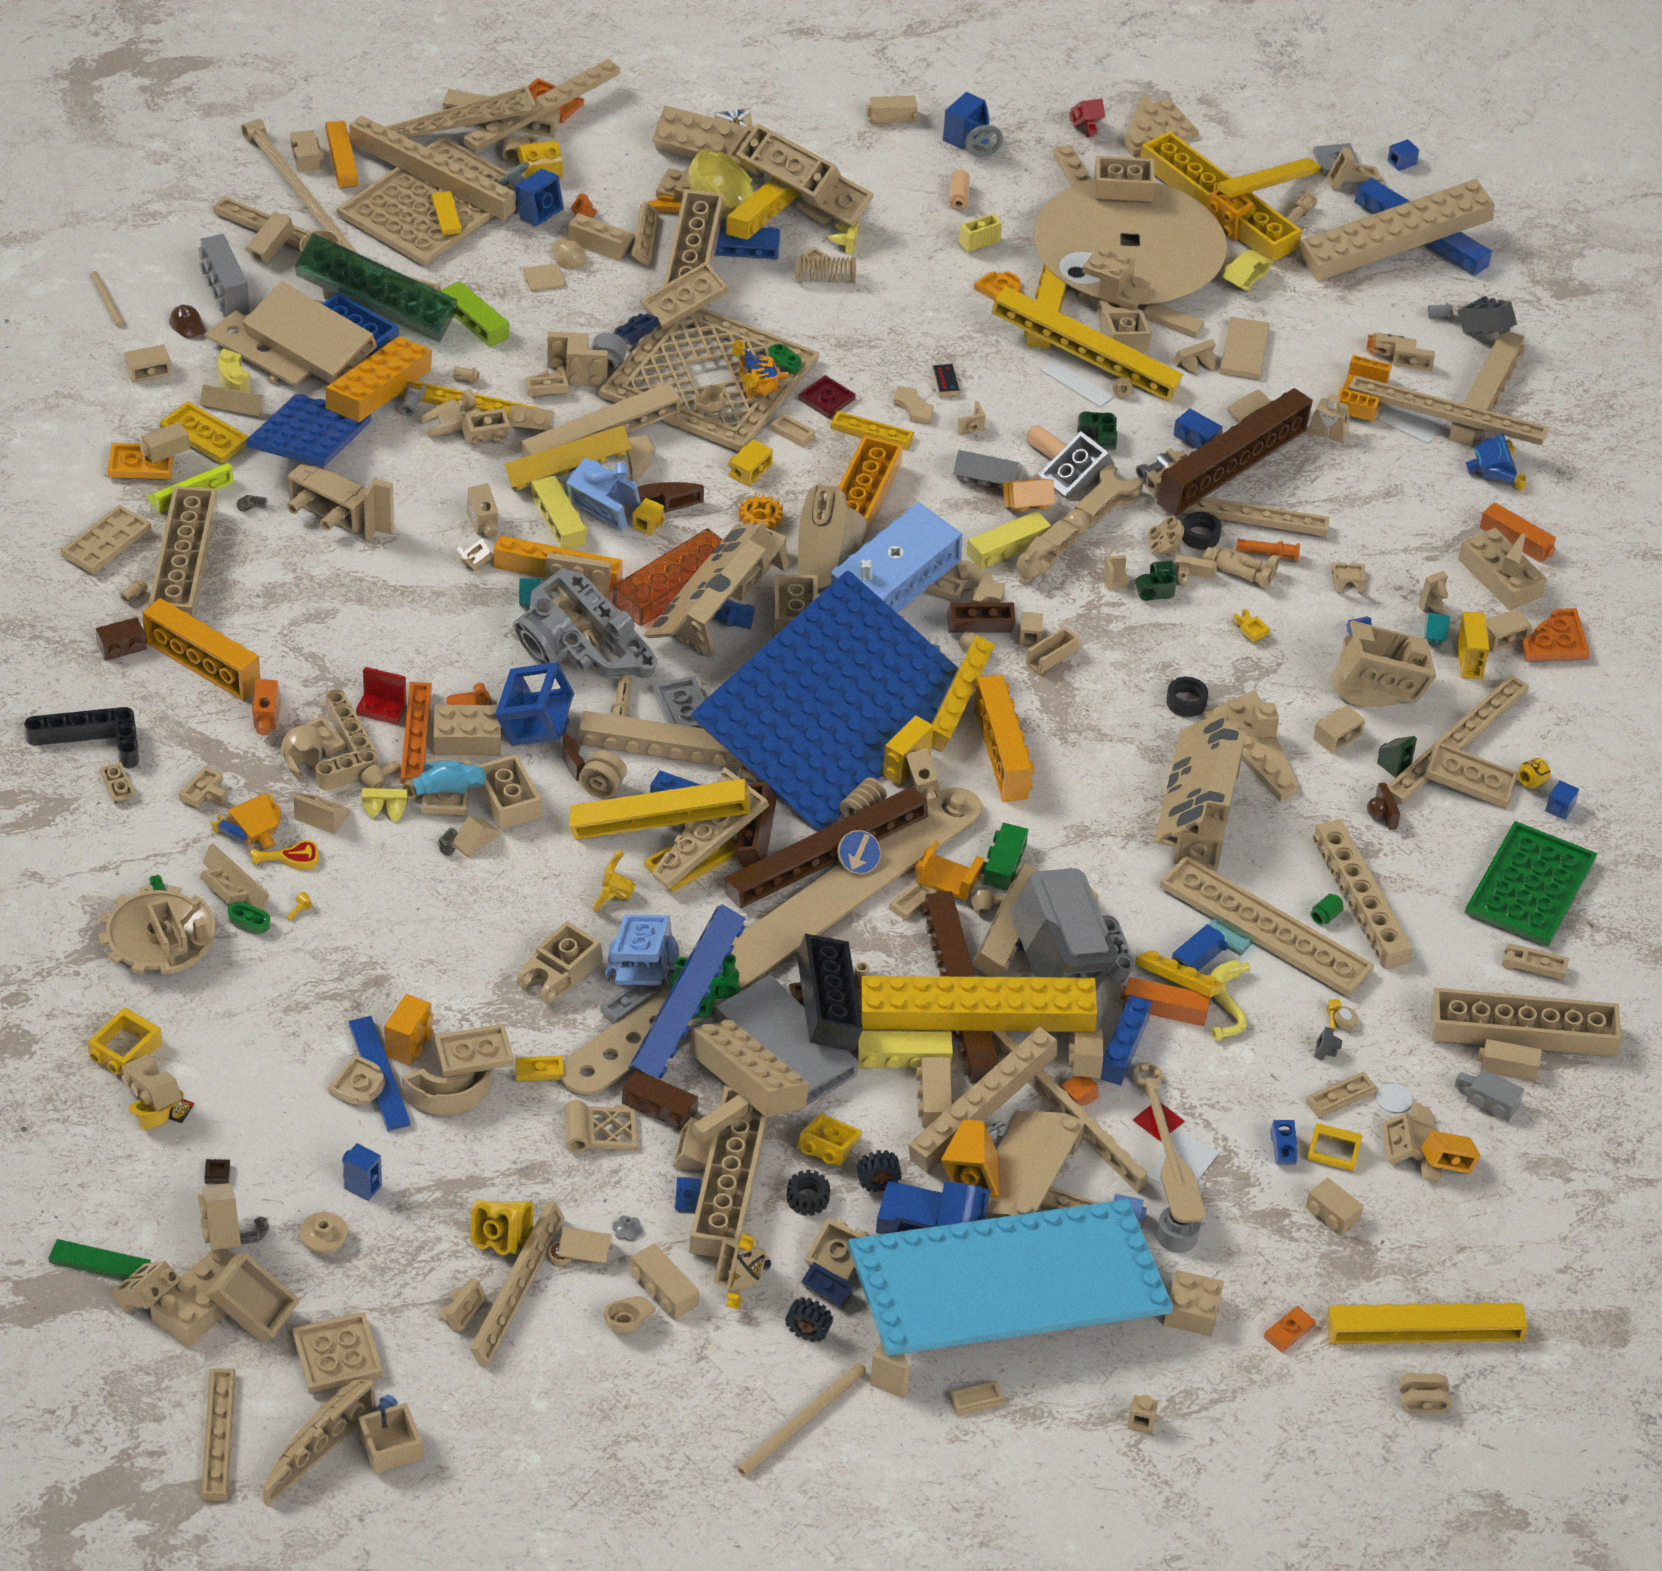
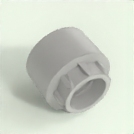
M600 333L594 337L591 350H608L607 374L615 372L623 364L627 344L623 338L616 334Z
M1167 1207L1159 1217L1157 1229L1158 1242L1163 1248L1171 1252L1184 1253L1190 1251L1197 1244L1201 1221L1192 1223L1178 1222L1173 1219L1170 1208Z

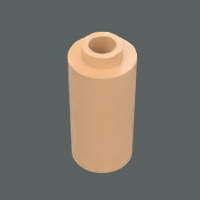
M956 170L951 174L949 204L954 209H964L968 205L970 175L964 170Z
M1039 425L1030 428L1027 432V442L1052 460L1066 446L1065 443Z

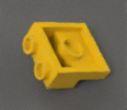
M820 1113L801 1131L797 1148L801 1149L806 1155L821 1158L826 1164L840 1166L849 1157L851 1148L861 1139L863 1131Z

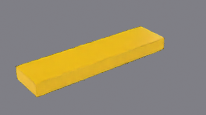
M840 411L836 412L830 425L832 430L863 438L864 435L901 444L905 450H908L915 433Z

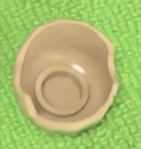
M707 385L702 394L697 392L694 400L695 407L705 414H714L724 407L726 400L724 389L719 385Z

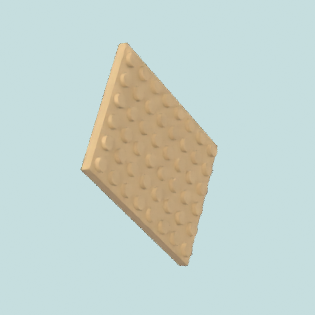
M441 136L426 147L496 183L508 173L445 136ZM398 167L337 208L338 216L423 266L430 263L494 217V215L452 195L462 227V234L442 236L431 193L446 191ZM510 184L504 186L515 192Z

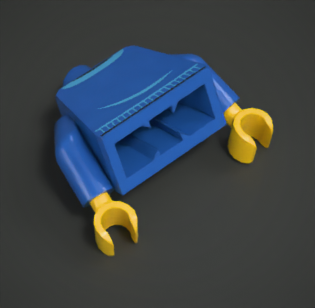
M1504 434L1494 438H1487L1482 444L1474 448L1477 458L1465 462L1469 474L1481 470L1485 480L1499 479L1509 483L1514 482V487L1517 490H1524L1527 485L1524 474L1516 476L1517 471L1512 459L1516 447L1512 446L1511 440L1505 439Z

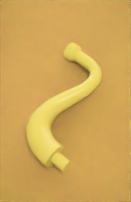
M1237 960L1222 963L1214 968L1210 974L1217 981L1224 983L1223 992L1213 997L1237 1020L1235 1026L1226 1028L1213 1027L1212 1037L1214 1041L1222 1040L1223 1037L1237 1035L1247 1027L1245 1013L1229 995L1225 985L1230 980L1240 978L1241 973L1250 971L1248 962L1239 964Z

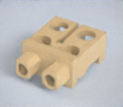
M166 1261L161 1263H144L129 1276V1279H126L114 1289L111 1294L124 1313L130 1312L134 1307L141 1308L143 1306L144 1309H148L178 1283L180 1279L175 1270Z

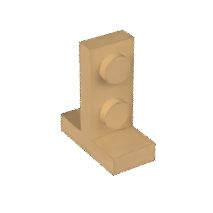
M1343 147L1327 178L1331 189L1338 190L1345 178L1366 182L1372 177L1380 182L1381 176L1377 167L1355 163L1350 148Z

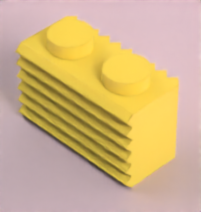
M991 214L960 224L958 242L967 252L1000 242L1002 222L995 214Z

